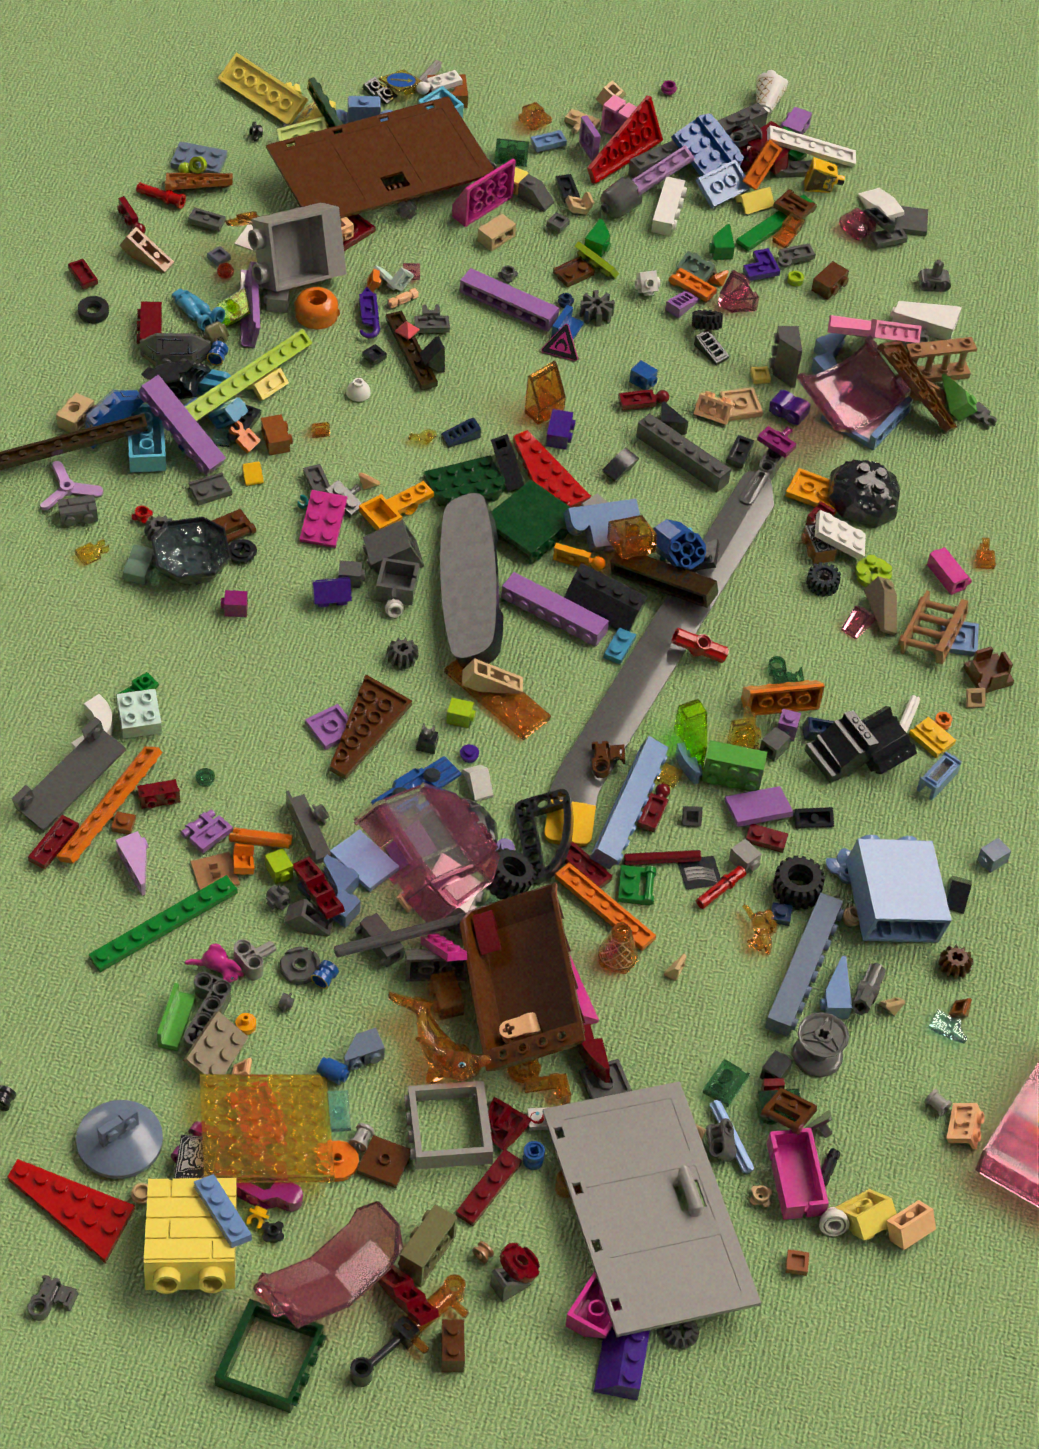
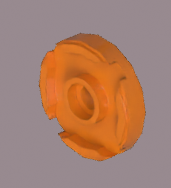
M340 1140L330 1141L319 1149L316 1156V1165L324 1178L340 1182L349 1179L350 1176L356 1173L359 1166V1157L356 1149L348 1142ZM335 1158H340L341 1160H340V1161H335L334 1159H335Z

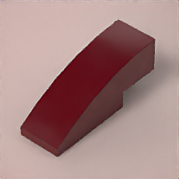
M584 1024L585 1041L576 1046L588 1068L602 1081L610 1083V1067L603 1038L594 1039L591 1024Z

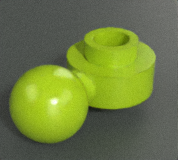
M196 156L189 163H181L178 171L179 173H191V171L202 173L207 168V162L203 157Z

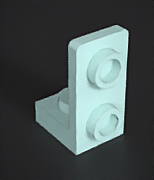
M376 265L374 269L380 271V278L388 282L386 285L392 290L398 289L403 291L414 276L410 271L400 268L395 273V276L392 277L385 269Z

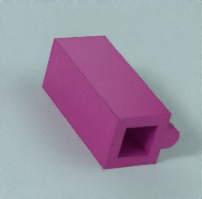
M945 547L930 553L927 566L950 595L965 590L967 585L971 584V578Z

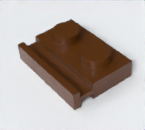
M581 256L553 268V274H556L557 278L567 288L594 276L595 270L586 261H583Z

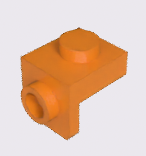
M234 844L232 858L234 874L254 875L253 844Z

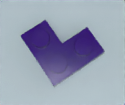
M769 248L753 251L752 256L756 263L743 265V272L748 281L780 276V269Z

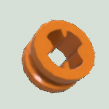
M942 711L937 713L934 721L944 730H948L952 723V716Z

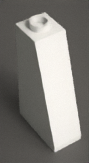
M899 301L897 306L892 308L890 316L893 317L892 322L922 326L921 331L926 329L927 335L948 340L953 335L962 307Z

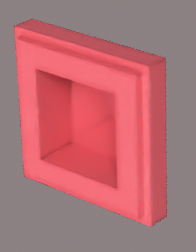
M405 321L395 332L409 340L420 329Z

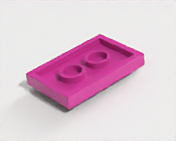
M312 490L300 535V542L336 548L348 500L347 496Z

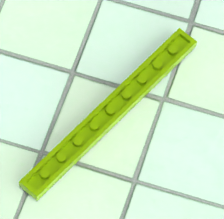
M301 329L185 406V408L196 421L311 345V340L305 331Z

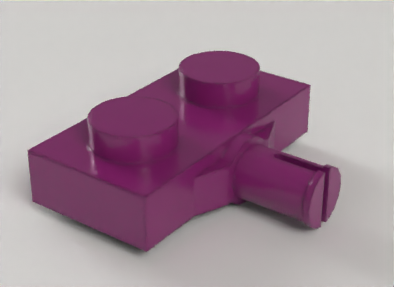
M768 426L757 437V441L784 458L795 450L797 443L787 437L793 432L789 427L780 432Z

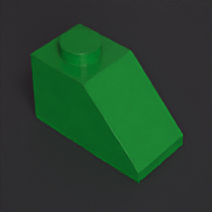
M600 218L585 237L584 245L601 258L605 252L610 250L611 243L610 233L603 219Z
M726 224L713 236L712 243H709V253H712L713 260H733L735 245L730 224Z

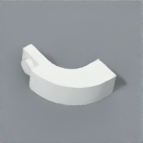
M98 694L84 703L85 716L90 721L94 717L98 718L102 723L104 731L112 736L113 721L111 708L107 701ZM83 735L71 742L72 751L84 740Z

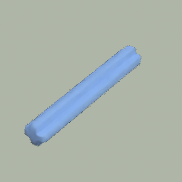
M714 1100L710 1103V1109L718 1123L724 1118L729 1119L721 1101ZM734 1128L737 1150L735 1158L742 1172L749 1174L754 1170V1166Z

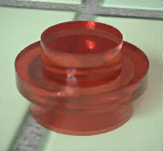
M222 263L217 269V274L219 277L227 279L234 275V269L231 264Z

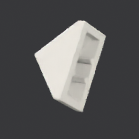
M477 765L462 769L475 802L493 797L487 767Z

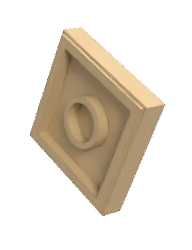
M753 387L720 392V398L722 396L732 399L731 402L735 403L729 421L761 417L763 415Z

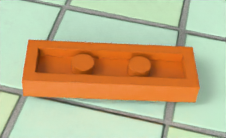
M770 139L767 140L742 182L757 190L782 151V148Z

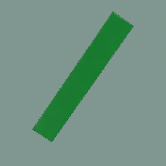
M804 194L800 196L810 203H815ZM777 211L737 238L736 243L746 251H750L786 227L791 217Z

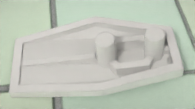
M881 188L858 193L866 209L878 208L893 222H895L896 217L904 215V210L898 201Z

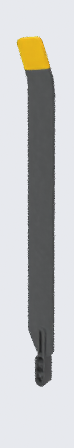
M768 448L761 459L757 472L748 471L742 476L703 538L705 544L714 539L719 541L716 568L691 571L716 580L718 595L710 606L705 608L668 594L558 769L551 786V791L558 789L568 791L572 800L574 816L572 841L579 847L587 846L592 840L597 797L608 776L597 778L593 774L592 758H595V750H592L591 743L598 741V744H602V741H608L609 747L610 745L624 744L625 748L627 747L686 651L685 648L672 644L671 639L675 630L681 628L693 634L697 633L774 508L771 481L785 458ZM618 759L610 760V773ZM600 765L596 770L602 772L606 770V767ZM563 809L547 813L544 835L545 839L552 844L560 845L564 824Z

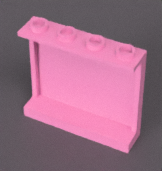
M833 315L829 317L828 333L920 343L922 326L875 319L869 321Z

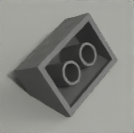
M778 326L777 333H774L773 337L775 345L771 347L772 358H769V368H772L775 377L791 388H795L802 356L799 326Z
M414 948L405 950L406 982L467 981L468 967L466 960L446 961L429 949L420 950Z

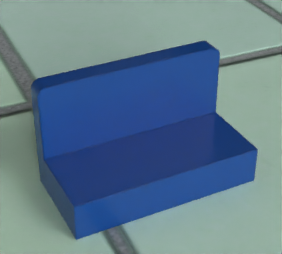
M566 305L552 326L551 338L564 324H568L574 340L584 322L572 317L573 307Z

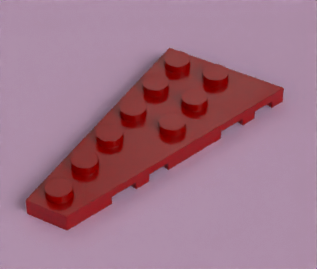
M647 95L587 167L591 183L596 184L629 163L630 159L643 154L663 141L651 96Z
M528 430L513 436L514 446L518 455L523 460V466L527 469L530 480H533L571 508L579 507L591 498V495Z
M17 1159L7 1176L10 1183L24 1195L34 1200L37 1206L48 1212L51 1218L72 1236L82 1241L91 1252L96 1253L106 1264L135 1210V1205L20 1159Z

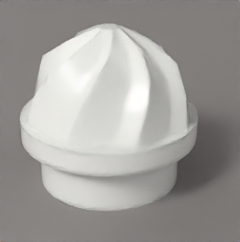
M394 598L387 601L385 611L390 617H399L403 612L404 607L401 601Z

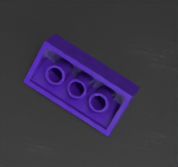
M612 1326L602 1341L594 1386L595 1393L638 1401L650 1330L616 1337Z

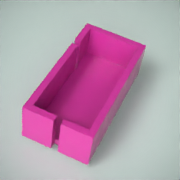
M803 1128L799 1135L792 1133L791 1130L771 1131L767 1140V1149L770 1161H772L771 1167L783 1220L802 1218L803 1214H806V1217L822 1216L827 1211L829 1202L812 1129Z

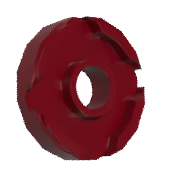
M519 1243L507 1244L501 1250L499 1256L503 1269L510 1277L519 1282H532L540 1273L538 1270L540 1264L536 1255L529 1248L519 1246Z

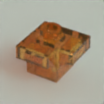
M537 102L523 106L522 113L518 114L519 121L531 131L552 123V117L544 112V108Z

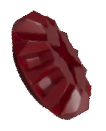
M751 146L743 148L741 153L744 157L740 165L743 172H748L759 155L758 150Z

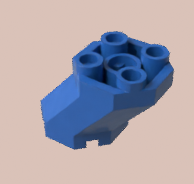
M666 519L653 528L650 544L659 556L664 557L675 567L691 570L704 561L706 544L698 533H694L683 523Z

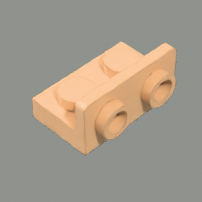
M705 391V393L699 394L693 414L727 425L735 403L731 402L732 399L722 396V398L715 397V393Z
M953 1103L946 1138L948 1143H969L972 1149H977L978 1142L981 1141V1124L984 1123V1113L980 1110L977 1103Z

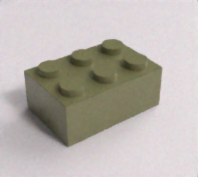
M436 1204L431 1210H427L422 1217L423 1222L419 1227L416 1226L413 1229L408 1244L404 1243L398 1253L400 1255L398 1261L399 1269L411 1277L413 1282L422 1287L456 1237L457 1216Z

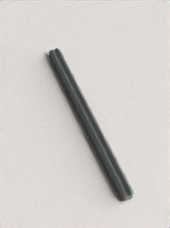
M467 912L334 946V953L336 957H342L459 927L460 921Z

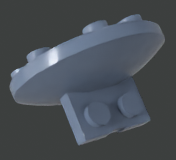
M129 1100L109 1101L95 1107L83 1118L76 1135L77 1151L84 1165L92 1172L111 1179L130 1178L144 1172L156 1161L163 1144L162 1127L156 1115L144 1105Z

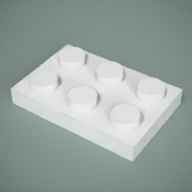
M819 510L816 514L815 537L858 560L863 559L865 556L866 534L860 529L848 525L845 521L833 517L830 513Z

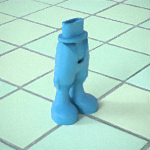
M178 289L172 293L175 303L191 320L198 322V327L205 332L207 325L217 321L223 322L225 318V310L223 308L216 307L211 311L207 303L188 290Z

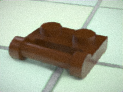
M789 189L774 202L773 208L791 218L802 221L816 210L817 204L806 201Z
M241 509L212 520L225 528L228 544L247 534L252 535L256 533L255 525L249 521Z
M780 1088L762 1109L761 1117L771 1119L791 1129L792 1133L799 1135L805 1124L817 1112V1105ZM776 1109V1110H778V1111H780V1112H782V1113H784V1114H786V1115H788V1116H790V1117L796 1119L797 1121L794 1122V1121H792V1120H790V1119H788V1118H786V1117H784V1116H782V1115H780V1114L774 1112L773 1110Z

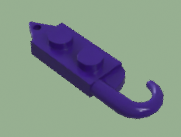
M366 287L362 294H359L361 321L366 326H372L373 332L365 333L362 329L359 331L363 337L371 339L377 337L380 333L376 293H373Z

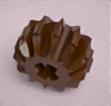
M956 944L954 948L948 946L946 950L941 952L938 965L941 966V972H947V977L952 975L954 979L958 978V976L964 978L966 974L971 972L973 958H971V952H965V947L960 949Z

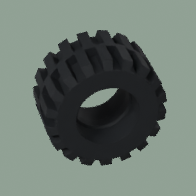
M504 848V850L498 849L483 867L481 881L492 895L501 900L528 892L536 879V871L523 854L508 848Z
M798 856L788 857L786 861L782 860L780 865L777 866L773 881L775 898L780 899L781 904L792 905V907H795V910L800 908L805 910L808 909V906L813 907L824 887L825 876H823V869H820V865L818 863L815 864L813 859L808 860L805 856H802V858ZM791 880H800L807 885L799 886L792 883Z

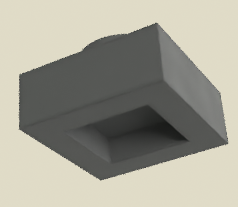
M556 212L547 220L546 226L561 233L569 225L570 219Z

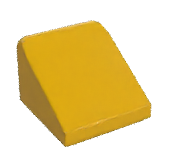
M260 462L242 465L246 486L264 483Z

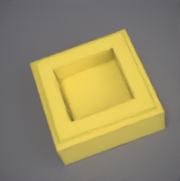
M768 366L751 367L750 373L753 384L770 383L771 377Z

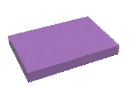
M780 786L725 796V803L737 827L793 816V810Z

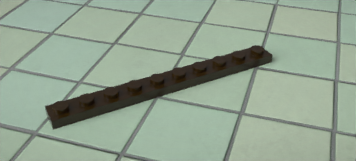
M145 414L131 416L1 451L0 470L149 431Z

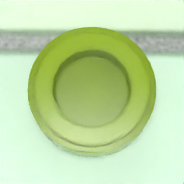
M791 271L788 273L787 282L794 287L801 286L804 282V275L799 271Z

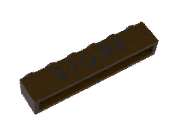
M620 547L610 560L612 574L708 608L718 595L716 580L699 575L696 572L675 567L631 549Z

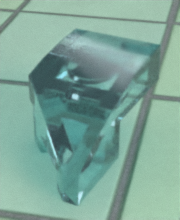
M939 1009L935 1012L928 1026L929 1029L960 1043H965L968 1039L963 1034L960 1019L956 1021Z

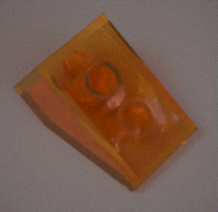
M555 360L530 374L527 379L525 414L539 425L551 418L553 409L562 411L565 409L566 396Z

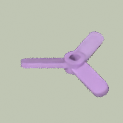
M54 461L52 468L60 488L43 501L40 506L42 510H48L58 502L57 500L72 494L100 497L103 495V488L97 485L74 483L69 479L63 464L59 461Z

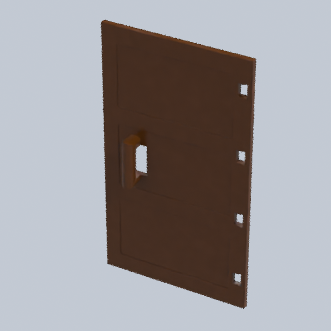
M448 96L266 145L268 153L299 206L305 207L317 203L338 206L340 219L474 182L495 170ZM432 105H433V108H431V109H426V108H425V107H429V106H432ZM384 118H387V119H388V120L383 121V122L380 121V119H384ZM339 130H341V132H342V133H338V134H334V133H333V132H336V131H339ZM295 143V145L287 147V144ZM399 174L404 176L403 182L384 186L381 179Z

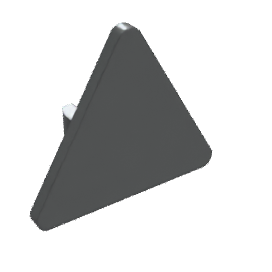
M826 1111L805 1128L814 1130L819 1127L825 1138L832 1135V1130L827 1123L832 1120L831 1111Z

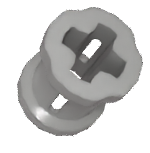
M934 1089L924 1101L926 1105L932 1106L940 1117L952 1105V1102L943 1098L937 1089Z
M358 1123L356 1126L357 1131L354 1137L349 1140V1144L356 1150L363 1152L366 1151L367 1142L375 1132L368 1124Z

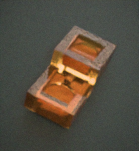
M791 212L783 221L782 228L775 234L772 242L783 248H788L803 227L805 219Z

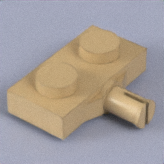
M571 109L565 116L564 122L574 126L571 132L577 134L580 130L581 117L587 114ZM587 115L597 129L600 126L601 120Z

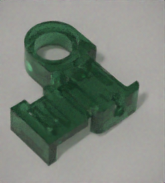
M773 656L770 658L768 673L769 676H772V684L804 681L802 667H799V671L795 673H786V662L782 657ZM779 663L782 667L775 668L772 664Z

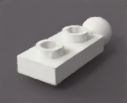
M456 70L427 78L426 82L418 83L417 92L425 95L430 89L433 92L441 86L450 89L462 85V78Z

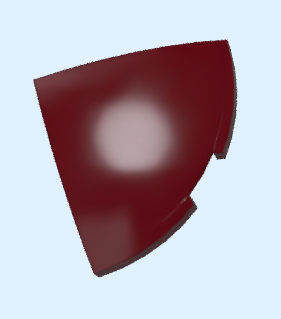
M496 1097L492 1099L488 1109L492 1141L502 1150L510 1147L532 1120L527 1115Z

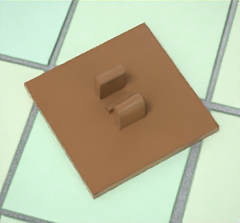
M229 852L190 861L199 890L225 875L229 877L235 886L240 885L237 874L233 873V862Z

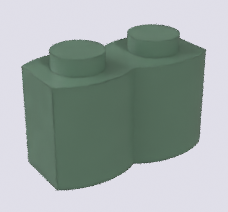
M134 544L124 567V581L146 585L147 581L151 580L153 575L152 568L153 566L156 567L152 548Z

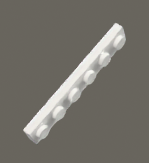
M771 125L767 128V140L770 139L779 146L850 167H854L856 164V150Z

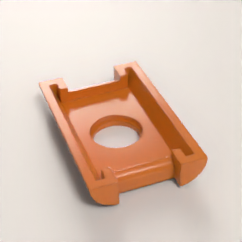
M235 827L233 828V833L229 834V842L289 849L293 839V834Z

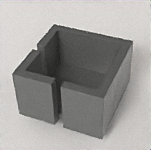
M383 558L376 584V600L388 601L394 598L401 601L402 604L413 605L419 579L420 563Z

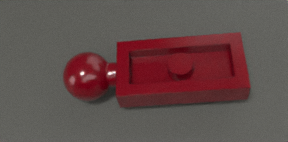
M125 196L118 198L119 205L117 210L124 217L125 224L130 226L132 230L137 227L145 234V226L139 223L137 214Z
M653 389L618 394L622 410L656 407V401L660 404L662 402L667 403L670 398L667 391L660 390L657 394H654Z
M661 783L657 785L655 794L650 793L649 800L644 806L643 813L637 822V827L656 832L669 802L667 797L670 795L671 790L667 784Z

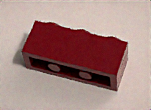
M141 301V309H137V319H140V321H137V331H140V333H137V344H140V340L146 339L155 333H162V302Z

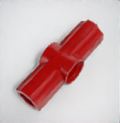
M677 628L672 635V644L689 650L695 657L702 655L723 663L728 656V647L711 641L706 634L698 636Z

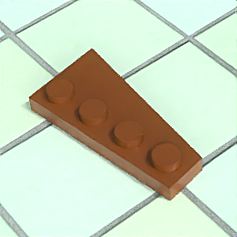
M166 173L165 190L216 186L229 187V185H233V173Z

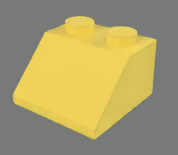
M871 1189L835 1207L847 1215L850 1223L848 1229L851 1233L863 1240H869L876 1233L888 1230L887 1220L897 1214L892 1198Z

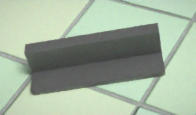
M289 790L286 791L287 808L309 857L315 864L324 862V857L327 854L332 857V854L312 814L305 794L292 798Z

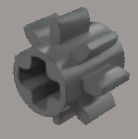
M411 199L397 204L399 207L397 212L404 220L407 217L410 220L417 214L415 212L417 206Z
M280 885L272 886L266 893V899L268 900L266 904L271 909L282 910L286 908L291 901L290 891L284 885L282 887Z

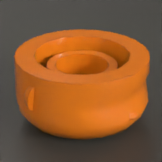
M323 287L307 288L294 301L297 321L310 329L328 328L336 322L340 315L338 300L335 294Z

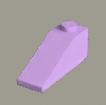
M137 831L117 839L116 850L140 894L143 896L146 894V849L148 848V843L144 837L141 838Z

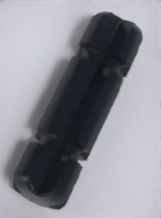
M835 1148L830 1149L827 1159H825L821 1168L825 1187L828 1185L830 1176H832L837 1160H839L841 1155L840 1151Z

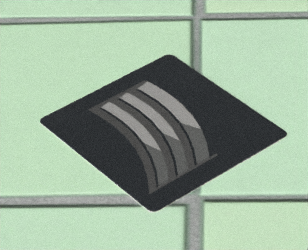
M714 856L701 857L700 862L678 863L686 890L714 886L721 880Z

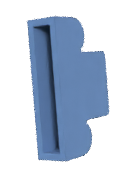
M349 96L347 112L337 109L336 113L339 120L346 124L391 112L392 110L381 112L379 96ZM387 118L380 119L381 122L388 120Z
M637 499L568 508L563 515L566 528L571 535L578 536L585 531L590 552L605 550V553H609L623 547L629 541L626 528L632 527L639 520L640 512Z

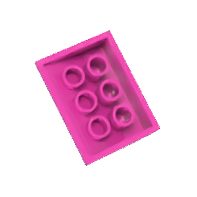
M514 158L466 187L452 204V217L464 227H467L513 198L516 160Z

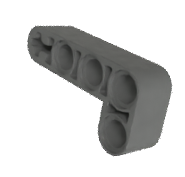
M200 972L194 977L195 995L204 1001L184 1034L185 1050L187 1053L196 1041V1036L198 1038L205 1027L200 1025H206L214 1012L219 1011L221 1014H224L231 1002L230 983L206 972Z

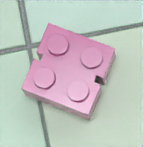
M613 95L603 104L600 130L613 136L637 106L631 103L626 104L625 100Z

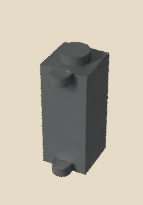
M375 913L372 916L365 917L360 922V926L355 929V932L361 934L363 938L391 932V930L381 917ZM401 942L372 949L380 958L382 966L389 967L404 958V946Z

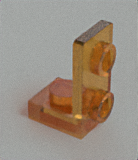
M553 1073L544 1077L533 1076L525 1080V1093L555 1089L556 1099H560L561 1105L570 1104L571 1091L566 1073Z

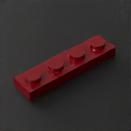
M504 1149L456 1210V1216L474 1226L521 1166L522 1160Z

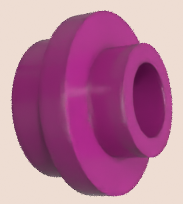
M671 80L664 81L661 85V91L666 95L676 93L677 87L675 82Z

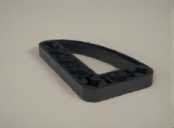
M558 789L518 801L515 805L523 856L529 860L531 855H539L537 860L529 861L539 871L533 884H541L552 878L560 870L569 853L573 836L574 816L572 800L565 789ZM540 802H548V804L545 807H538ZM524 807H526L527 816H524L522 812ZM563 809L564 824L561 842L553 860L545 867L535 817ZM526 822L532 823L530 828L523 829V825ZM535 838L533 844L526 845L528 839Z

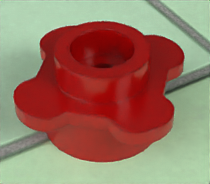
M138 506L135 508V514H132L131 517L134 521L138 520L142 524H146L149 517L153 516V512L146 506Z

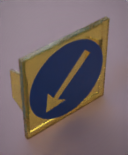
M404 69L379 78L380 81L395 91H404L405 96L414 93L418 83L423 82Z

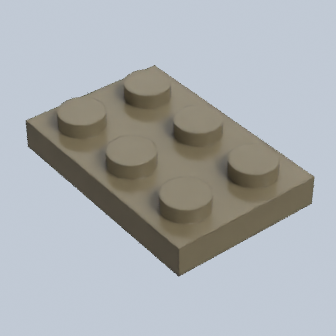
M219 1011L214 1012L183 1061L213 1087L217 1086L249 1037Z

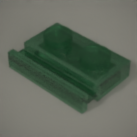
M724 1059L703 1088L702 1093L714 1100L721 1101L729 1108L749 1079L750 1073H745L742 1071V1068Z

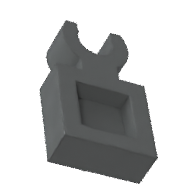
M978 401L976 404L977 412L969 417L976 423L982 422L985 429L990 428V423L995 426L997 419L991 416V411Z

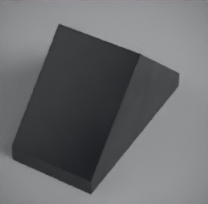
M436 336L419 354L426 366L443 373L445 372V347L440 337Z
M662 402L660 421L681 435L687 434L689 421L666 402Z
M952 876L947 896L949 910L964 914L972 880Z

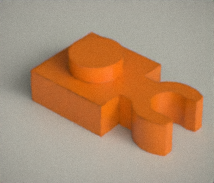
M237 421L235 425L238 427V430L231 426L229 432L238 436L235 442L248 454L261 440L250 428L245 431L243 424Z

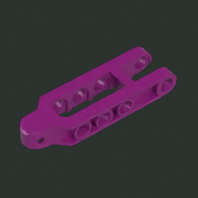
M195 1121L189 1128L188 1133L193 1136L220 1139L216 1161L221 1154L225 1157L228 1155L241 1162L242 1166L245 1167L246 1165L258 1171L259 1175H265L275 1181L270 1189L263 1190L216 1164L214 1172L216 1178H236L238 1198L253 1206L257 1205L265 1209L278 1207L285 1211L294 1212L302 1206L303 1191L300 1186L288 1180L284 1166L202 1122ZM179 1146L171 1154V1159L175 1163H177Z

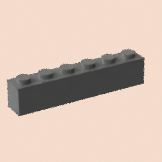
M650 413L638 422L636 434L638 439L718 493L729 483L731 468Z

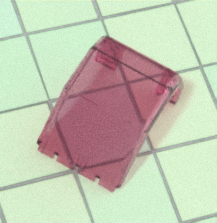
M871 335L865 339L862 347L843 362L816 375L807 373L797 375L798 381L835 431L853 433L894 410L911 394L910 388L902 377L897 379L881 357L880 351L877 348L878 345Z

